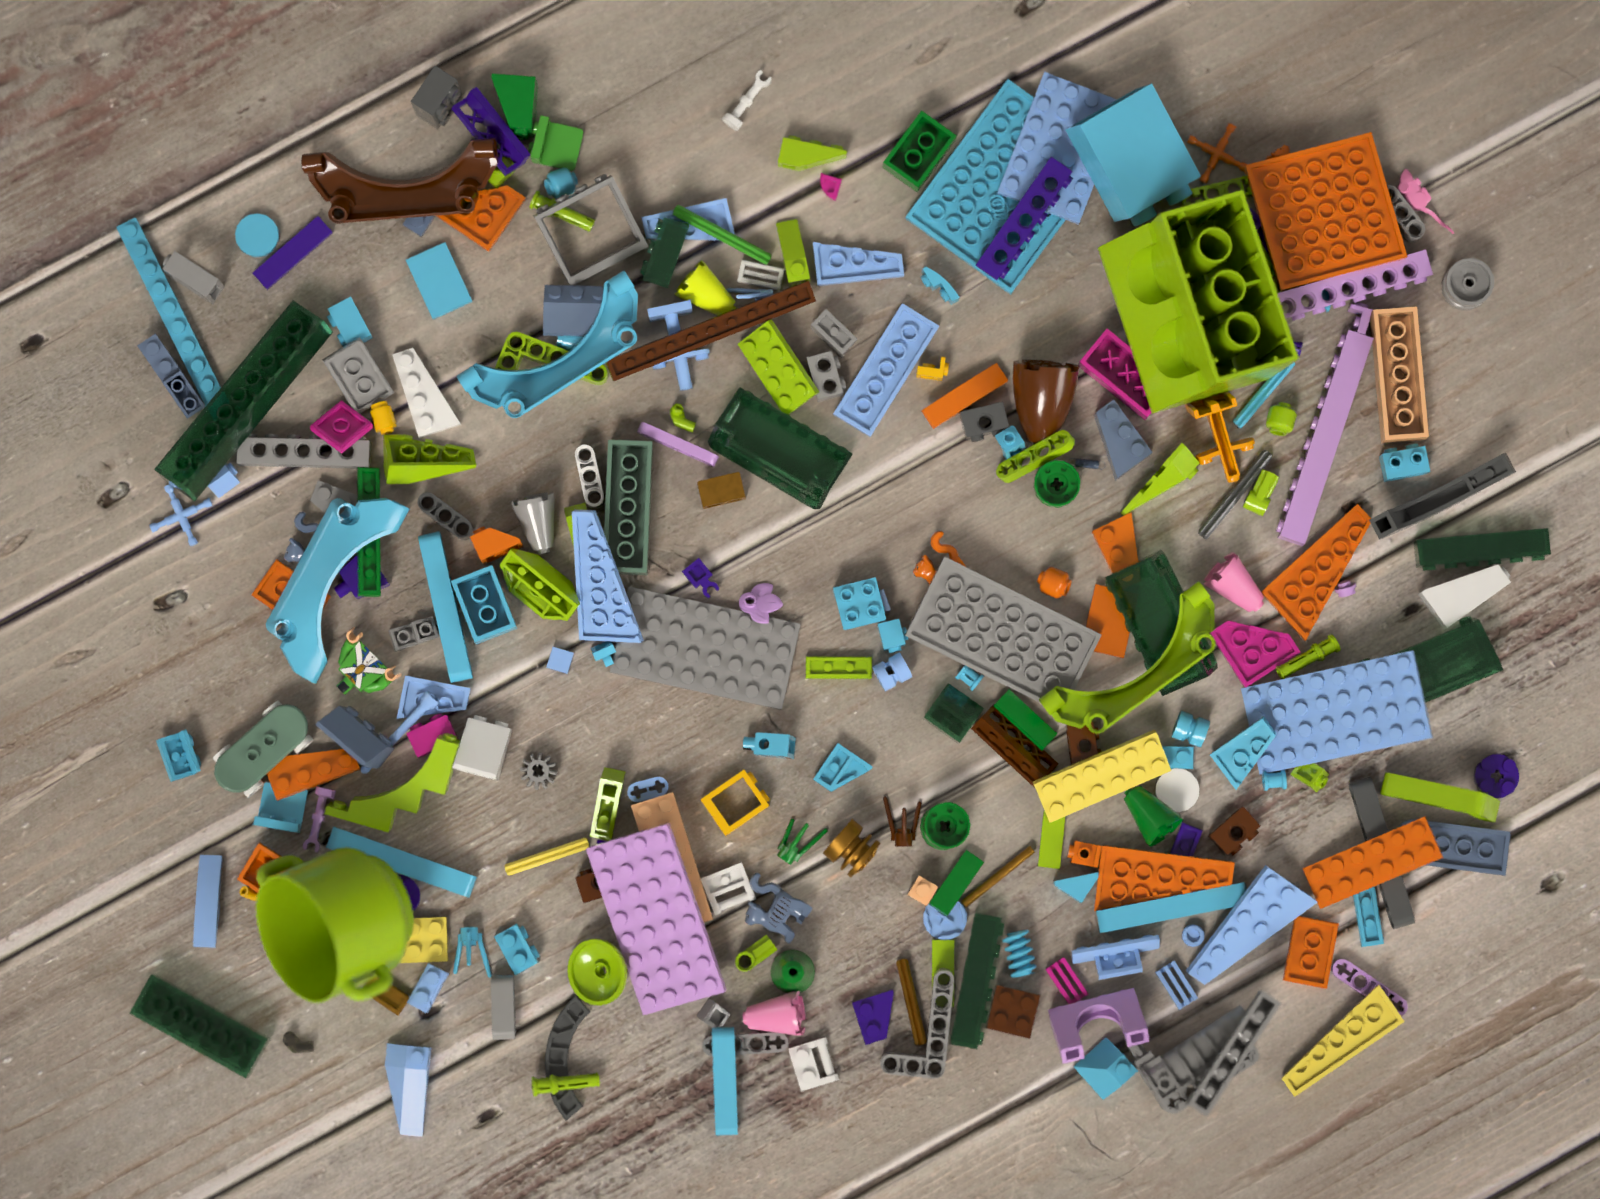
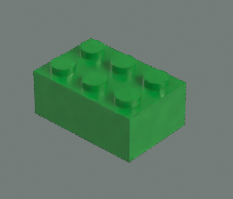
M921 110L884 160L882 168L918 193L955 143L957 135Z

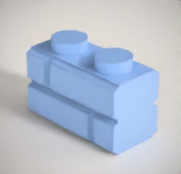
M428 963L407 1003L425 1013H429L449 973Z

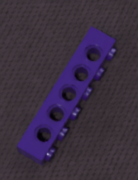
M1050 157L975 266L996 281L999 277L1004 279L1010 270L1007 267L1012 259L1016 261L1023 252L1020 249L1024 241L1029 243L1036 233L1033 231L1037 223L1041 225L1048 216L1045 212L1049 205L1055 206L1061 197L1058 195L1062 187L1066 189L1073 180V177L1070 176L1073 171L1053 157ZM1054 178L1057 181V187L1054 190H1048L1044 184L1046 179ZM1035 196H1041L1045 201L1044 206L1035 208L1032 205V199ZM1021 215H1030L1032 223L1029 226L1021 225L1019 222ZM1010 232H1016L1019 235V242L1017 244H1010L1007 241V235ZM998 250H1003L1007 254V259L1002 263L997 262L994 258V254Z

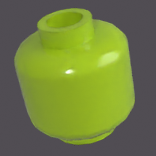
M1279 402L1278 405H1273L1269 408L1266 427L1274 435L1286 436L1287 433L1293 431L1297 413L1291 409L1290 404Z

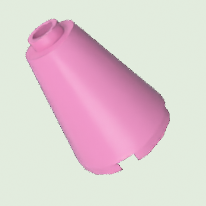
M1231 552L1224 557L1227 561L1221 564L1218 562L1210 570L1204 579L1206 581L1204 585L1244 610L1256 612L1264 604L1262 601L1264 596L1235 552Z
M793 991L748 1006L746 1011L743 1012L744 1025H748L749 1029L797 1036L803 1035L805 1027H801V1022L806 1020L803 998L798 996L800 991Z

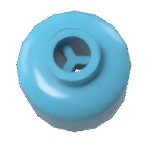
M565 167L549 172L544 180V186L548 195L556 199L564 194H573L578 184L576 174L574 172L571 173Z

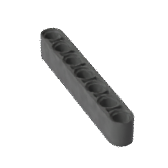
M1371 777L1350 782L1349 790L1365 842L1387 833L1388 829ZM1402 875L1379 884L1392 928L1397 929L1414 924L1415 918Z

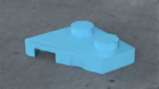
M837 743L813 780L832 792L870 771L873 766Z

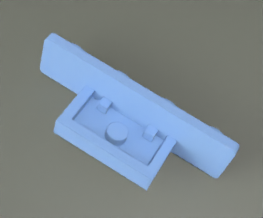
M1145 935L1133 940L1123 939L1116 943L1105 942L1094 947H1079L1072 951L1073 964L1095 960L1099 980L1143 972L1139 952L1159 949L1160 938L1159 935Z

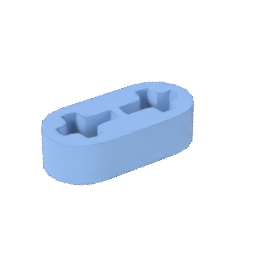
M654 777L631 784L628 787L627 795L633 802H643L665 795L668 792L669 786L664 778ZM655 781L665 784L661 793H658L657 790L649 791V787L655 786ZM635 786H638L639 789H647V792L640 794L641 798L639 799L631 795Z

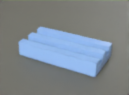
M1174 960L1155 972L1178 1010L1198 999ZM1171 967H1173L1176 974L1178 975L1183 985L1187 989L1188 993L1191 996L1190 998H1187L1182 988L1178 984L1177 980L1171 973ZM1163 972H1166L1184 1002H1179L1162 975Z

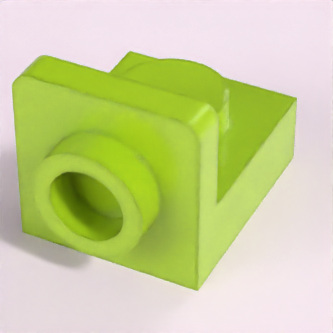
M1315 763L1295 767L1290 774L1315 792L1325 787L1329 776L1322 767Z

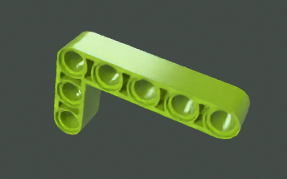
M512 332L506 338L495 368L518 370L522 358L545 365L552 362L551 359L554 354L564 355L568 351L523 333ZM514 338H520L523 341L519 348L511 346V341ZM534 346L543 348V352L539 356L531 354ZM507 358L513 359V367H503L504 360ZM604 365L596 368L604 371V376L601 379L593 378V371L580 379L594 385H603L608 380L607 368Z
M1385 772L1380 794L1384 796L1467 813L1476 819L1496 823L1500 806L1499 800L1482 792Z

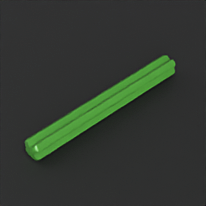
M677 205L673 211V215L765 265L769 263L772 255L680 205Z

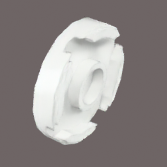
M1171 769L1172 771L1159 777L1156 782L1155 794L1159 800L1174 811L1182 812L1188 810L1196 803L1200 788L1197 779L1192 773L1185 769Z

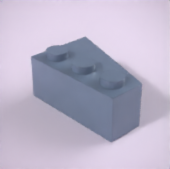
M1112 400L1095 413L1094 418L1116 481L1147 459L1153 452L1115 400Z

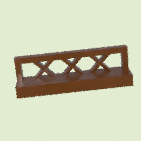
M993 704L971 729L1034 787L1033 781L1049 775L1059 763L1045 750L1041 751L994 707L995 704ZM993 713L999 718V722H995L989 715ZM1007 729L1012 730L1016 737H1011ZM1024 745H1028L1032 753L1025 750ZM1040 760H1044L1050 767L1046 769L1040 763Z

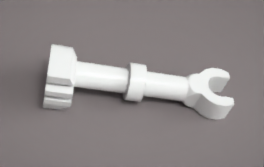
M762 70L756 73L753 86L746 95H742L739 99L740 103L734 111L726 113L722 118L723 122L735 131H738L743 125V122L738 118L747 107L752 105V100L762 88L771 84V77L766 81L760 80L763 73Z

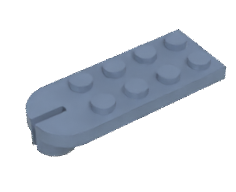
M1418 819L1406 820V821L1402 822L1401 824H1399V825L1397 826V828H1399V827H1401V826H1403V825H1406V824H1408V823H1410V822H1413V821H1415V820H1418ZM1428 821L1443 858L1425 866L1506 876L1511 832Z

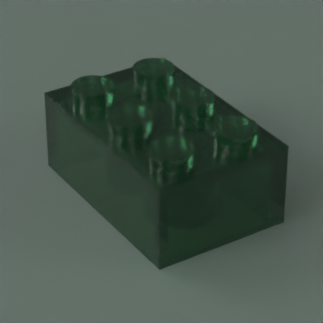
M666 215L663 216V219L658 218L654 232L657 233L656 239H651L647 249V253L650 254L648 261H643L640 274H643V280L668 288L689 228L688 223Z

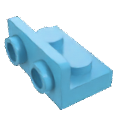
M515 924L494 936L514 975L539 963L537 958L540 955L535 946L532 945L530 947L526 939L529 938V935L524 926L519 927L518 924Z

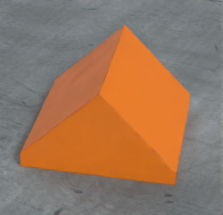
M259 842L237 880L258 893L260 888L257 881L258 869L262 865L282 856Z

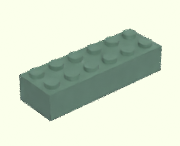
M608 440L604 534L619 574L648 575L652 441Z

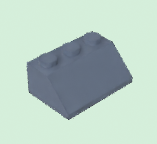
M545 285L543 336L584 337L599 311L603 286Z
M338 706L316 723L317 727L364 767L379 769L395 749L390 745L391 740L382 733L380 735L374 731L375 726L367 720L362 721L358 717V711L351 706Z

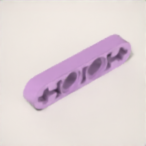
M641 422L637 433L709 466L715 467L719 456L650 424Z
M1338 959L1333 962L1331 966L1332 974L1364 997L1377 985H1380L1388 998L1390 994L1393 996L1390 998L1391 1001L1394 1003L1401 1002L1400 1007L1402 1010L1398 1011L1401 1016L1406 1013L1408 1009L1407 1002L1398 994L1346 959ZM1345 963V969L1349 972H1352L1353 969L1356 970L1351 975L1349 981L1346 980L1349 977L1347 974L1341 973L1339 975L1337 973L1339 969L1336 966L1338 964L1342 965ZM1358 975H1362L1366 979V984L1362 988H1358L1354 984V979Z

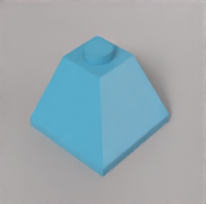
M1107 1037L1085 1055L1084 1059H1081L1073 1066L1102 1100L1111 1095L1138 1072Z

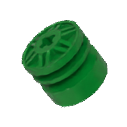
M1054 460L1046 463L1039 469L1034 478L1033 487L1037 498L1043 504L1049 507L1060 508L1068 505L1076 498L1080 490L1081 481L1078 472L1071 464L1065 461ZM1054 479H1058V482L1063 484V486L1059 487L1058 491L1050 485V483L1054 482Z
M944 802L931 807L925 812L921 819L920 831L922 838L929 846L938 850H948L959 846L966 840L971 824L968 814L962 807L955 803ZM947 822L946 828L948 832L946 830L941 832L939 830L941 828L939 823Z

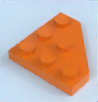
M508 185L496 189L478 191L479 198L471 213L437 215L436 217L490 252L526 200V197ZM463 198L465 201L471 202L470 199Z

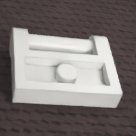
M742 862L701 878L715 916L721 914V911L750 900L751 902L756 900ZM744 886L746 892L717 903L716 896Z
M826 1037L788 1048L801 1091L839 1080L838 1074L834 1072L826 1044H828ZM818 1047L826 1072V1077L823 1078L819 1076L812 1053V1048Z

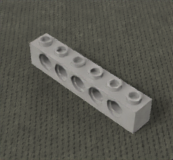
M243 434V437H237V464L239 466L350 469L371 467L372 443L370 440H366V437H361L350 446L353 447L354 453L348 458L344 457L343 453L341 454L317 435H310L309 439H300V435H287V438H279V435L266 434L265 438H257V434ZM261 444L265 445V453L263 455H256V447ZM281 445L288 447V452L284 456L277 454V449ZM305 445L309 446V454L304 457L300 456L299 449ZM325 446L332 448V453L328 457L321 456V450Z
M1262 990L1258 991L1186 1101V1104L1204 1116L1209 1115L1281 1004L1279 1001Z

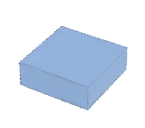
M552 647L546 668L568 674L574 653Z

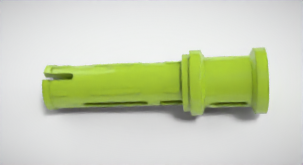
M536 191L529 208L537 209L545 204H548L550 207L556 201L555 198L550 199L541 195L540 191ZM567 207L549 215L550 217L552 215L588 232L592 230L596 220Z
M1330 634L1318 644L1313 643L1306 652L1277 666L1276 672L1280 679H1285L1315 661L1325 660V657L1333 652H1340V645L1337 639Z
M599 1073L556 1077V1075L552 1074L550 1077L535 1078L534 1076L531 1077L533 1097H537L538 1094L543 1093L554 1095L560 1090L600 1087Z

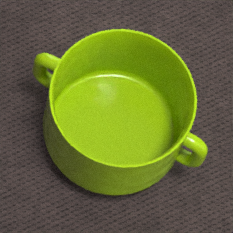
M342 847L333 849L306 862L294 855L282 856L262 865L258 869L257 881L260 888L256 899V919L259 935L275 971L296 995L312 1003H323L342 993L354 1001H364L390 988L393 981L390 971L401 962L405 954L407 943L413 932L414 919L408 893L399 876L385 861L358 849ZM377 977L379 978L378 980H376V981H374V982H371V983H369V984H367V985H365V986H363V987H361V988L358 987V986H360V985H362V984H364V983H366V982H368V981H371V980H373V979H375V978H377Z

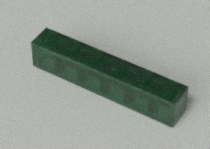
M1548 528L1419 539L1414 541L1416 568H1422L1423 571L1436 570V566H1444V569L1458 568L1457 564H1466V567L1480 566L1479 562H1488V565H1499L1501 560H1510L1511 564L1521 563L1524 558H1531L1532 562L1544 561L1545 557L1551 555Z
M974 913L950 1040L951 1045L977 1049L978 1045L982 1046L984 1032H980L982 1023L986 1024L988 1010H985L986 1001L990 1002L992 989L989 988L990 979L994 980L996 967L993 966L994 957H999L1001 946L997 944L998 936L1003 935L1005 923H1001L1002 918Z

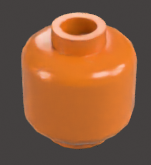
M1049 567L1045 572L1041 571L1037 583L1040 584V591L1043 594L1059 599L1067 595L1072 581L1069 579L1067 572L1055 567Z

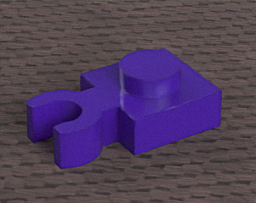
M700 558L682 571L695 589L700 585L702 586L703 594L706 598H710V595L707 593L708 587H714L716 591H719L718 585L708 580L713 574Z

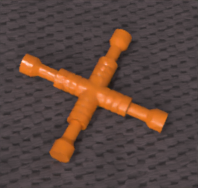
M1228 123L1226 133L1221 137L1216 148L1206 142L1202 143L1196 137L1190 135L1187 143L1202 148V151L1212 155L1206 165L1205 173L1199 179L1200 182L1207 184L1209 175L1215 169L1219 159L1229 165L1233 164L1239 170L1245 172L1244 167L1248 164L1233 159V156L1224 152L1231 133L1236 129L1235 125Z

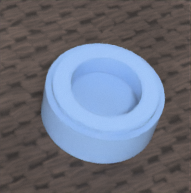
M1188 925L1182 931V940L1190 947L1199 946L1204 940V931L1198 925Z

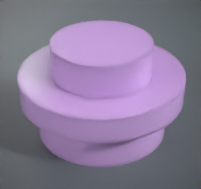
M1344 580L1337 583L1338 586L1334 589L1339 597H1347L1356 593V583Z

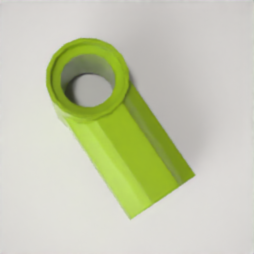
M1262 469L1253 490H1250L1243 504V508L1263 517L1279 477L1270 471Z
M765 935L736 956L735 966L741 972H748L776 952L777 948L770 938ZM741 956H748L751 959V965L748 968H742L739 965V958Z

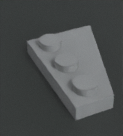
M318 480L310 501L325 513L330 502L336 498H341L355 506L357 504V495ZM344 506L340 508L339 514L343 513Z

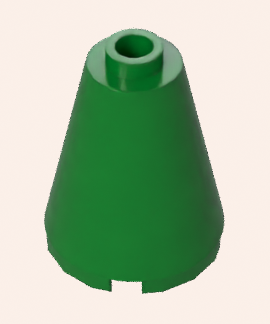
M1141 785L1132 787L1124 793L1126 795L1124 801L1146 844L1150 847L1165 839L1164 836L1169 832H1174L1183 821L1180 814Z
M799 950L784 951L772 963V981L784 993L800 991L801 993L808 989L814 980V964L804 952ZM790 968L797 969L796 976L792 977L789 975Z

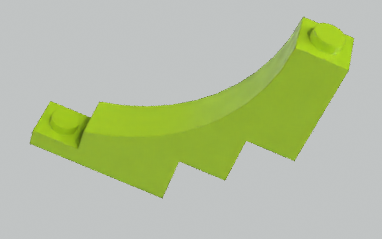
M440 734L424 766L408 781L383 793L355 796L351 800L350 806H347V803L334 800V802H330L326 806L325 815L389 832L392 829L397 808L417 814L420 810L425 790L445 795L449 788L454 769L452 767L461 740L456 739V736L453 734Z

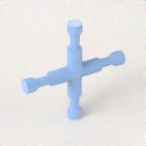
M166 485L164 489L171 498L170 503L175 513L165 517L164 520L158 523L149 524L152 532H155L162 526H169L179 521L183 532L187 534L190 547L198 544V541L190 530L192 528L187 517L198 513V510L213 506L210 498H207L196 506L192 505L183 509L179 499L174 494L173 485Z

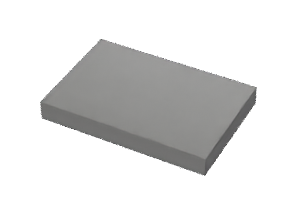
M360 337L322 359L350 406L359 414L369 409L371 405L382 401L394 393Z

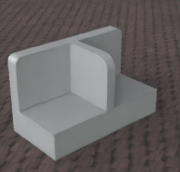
M827 309L811 324V329L841 358L845 356L847 350L858 340Z

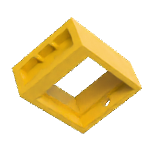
M742 770L700 799L725 836L769 807L767 802L770 799L763 789L761 791L757 789L755 783L758 781L751 771L746 773L745 770ZM743 778L761 805L729 826L711 799Z

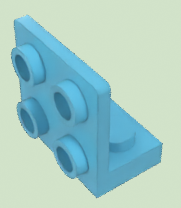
M876 577L833 588L834 598L837 602L844 630L886 620Z
M265 782L258 816H255L253 825L300 833L308 790L277 801L271 784Z

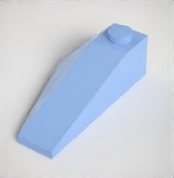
M387 1043L385 1069L400 1135L423 1136L432 1047Z

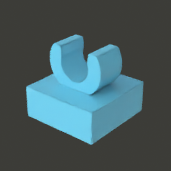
M605 641L591 648L596 661L603 659L606 667L614 664L611 654L615 653L616 650L612 642Z

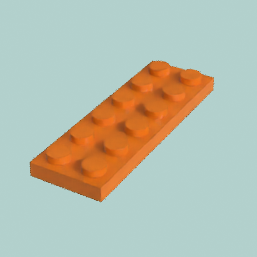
M1425 816L1302 869L1319 908L1322 909L1441 859L1443 855Z

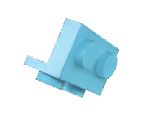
M186 729L156 740L170 782L195 775L201 771L200 758L198 755H195L193 749V738Z

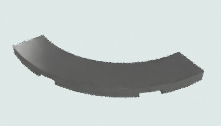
M577 995L560 1012L550 1032L545 1053L546 1077H550L552 1074L556 1075V1077L569 1076L567 1065L570 1043L579 1024L590 1013V1010ZM573 1089L560 1090L554 1095L551 1094L554 1104L565 1121L583 1107Z

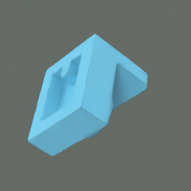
M1010 426L995 435L1006 460L1026 449L1022 437L1014 426Z

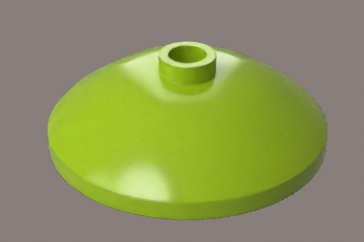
M590 939L580 943L571 953L568 962V978L573 991L584 1002L596 1006L606 1005L615 1001L623 992L627 981V968L622 954L613 944L603 939Z

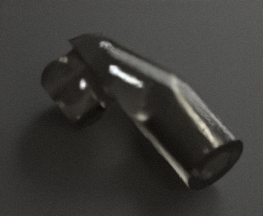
M288 1031L283 1035L284 1045L293 1053L314 1052L313 1041L302 1042L292 1031Z

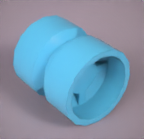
M1180 711L1171 737L1180 741L1188 739L1189 744L1201 748L1207 735L1210 721L1201 717L1194 719L1192 714Z

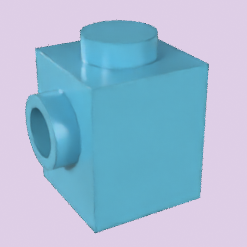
M895 619L877 624L883 651L889 650V654L902 651L901 647L905 646V640H908V637L905 636L906 627L901 628L900 620Z

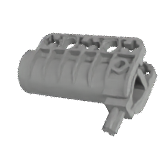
M1240 1005L1162 1056H1154L1151 1051L1147 1052L1142 1044L1128 1047L1136 1059L1133 1061L1134 1065L1164 1111L1176 1114L1189 1106L1186 1104L1189 1098L1186 1094V1088L1189 1085H1193L1196 1088L1198 1085L1196 1080L1200 1081L1236 1027L1245 1013V1010ZM1255 1045L1250 1050V1053H1248L1249 1058L1243 1061L1233 1077L1257 1062L1259 1052ZM1170 1098L1177 1099L1173 1102L1174 1107L1167 1106L1170 1103Z

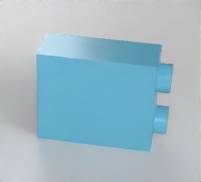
M1152 83L1132 90L1065 129L1114 222L1130 219L1135 227L1157 215L1153 204L1166 198L1169 206L1184 200L1192 194L1188 184L1201 177Z

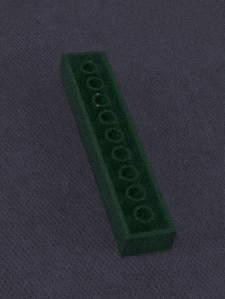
M293 300L154 470L167 483L195 502L331 336L333 331L324 320Z

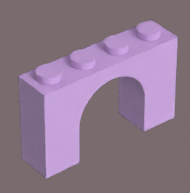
M1134 988L1048 1009L1050 1024L1063 1064L1084 1059L1079 1032L1087 1022L1094 1019L1106 1018L1119 1024L1128 1047L1149 1042L1147 1025Z

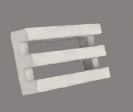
M742 260L737 282L780 291L784 268ZM745 266L771 272L779 273V275L773 276L759 272L744 270ZM743 275L777 281V284L744 278Z

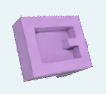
M1355 302V305L1351 304L1349 306L1348 312L1360 316L1355 317L1352 329H1355L1357 333L1365 335L1372 309H1368L1366 304Z

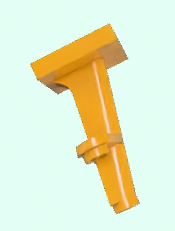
M1225 392L1185 404L1187 412L1195 419L1207 416L1216 444L1215 448L1195 455V458L1199 461L1200 465L1212 462V458L1219 455L1227 482L1231 483L1240 479L1233 450L1249 451L1254 448L1253 444H1255L1254 438H1245L1230 443L1222 411L1236 407L1237 402L1232 394Z

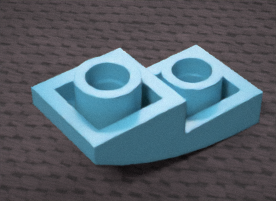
M928 267L922 269L923 275L920 277L926 287L930 286L932 291L941 287V290H939L940 295L945 302L949 301L951 305L959 301L960 297L941 275Z

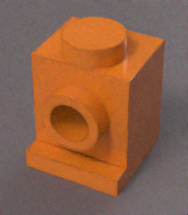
M1074 841L1073 845H1069L1067 858H1071L1070 863L1098 868L1102 846ZM1083 849L1088 852L1086 858L1080 856V852Z

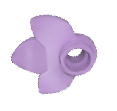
M769 583L754 586L751 592L744 593L739 599L740 609L745 613H749L753 621L762 624L769 623L768 613L780 609L783 603L779 597L771 594L773 585ZM752 600L754 603L748 604L746 601Z

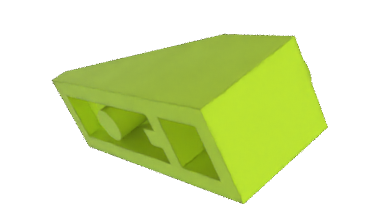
M794 219L776 223L788 287L807 280L810 283L798 220Z
M604 767L600 778L590 837L607 841L612 840L625 771Z

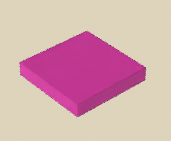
M342 400L310 425V430L341 454L373 428L369 420Z

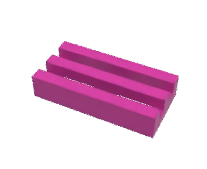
M1064 957L1045 969L1068 1004L1076 1003L1088 995V992ZM1060 964L1064 965V967L1066 968V970L1068 971V973L1070 974V976L1082 992L1081 994L1078 995V993L1076 992V990L1074 989V987L1072 986V984L1060 968ZM1054 968L1075 997L1072 1000L1052 972Z

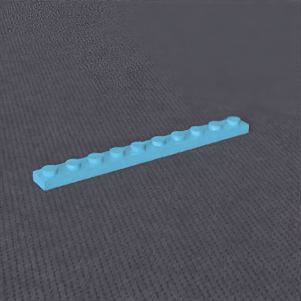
M135 217L117 226L116 228L212 420L215 421L233 412L137 218Z

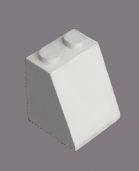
M474 715L473 719H467L452 768L499 781L512 729L508 728L507 723L495 721V724L486 722L487 718Z

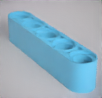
M734 1027L712 1028L715 1135H738Z

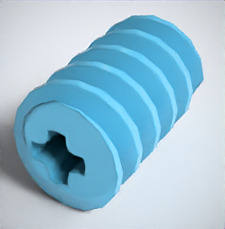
M1028 929L1005 934L1008 937L1002 940L1003 943L1010 944L1004 950L1012 953L1006 957L1007 960L1014 961V963L1008 966L1009 969L1016 970L1010 975L1012 978L1034 974L1032 970L1037 967L1036 964H1030V961L1035 959V956L1027 954L1033 950V947L1026 946L1031 941L1030 938L1024 937V935L1029 933Z

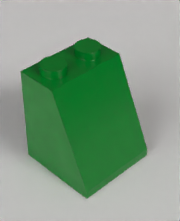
M492 74L491 78L509 128L519 140H528L529 137H534L533 128L536 118L538 94L536 77Z

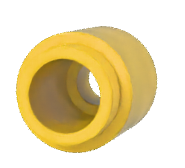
M382 401L371 405L370 414L375 431L381 432V435L394 432L393 428L397 427L388 402Z

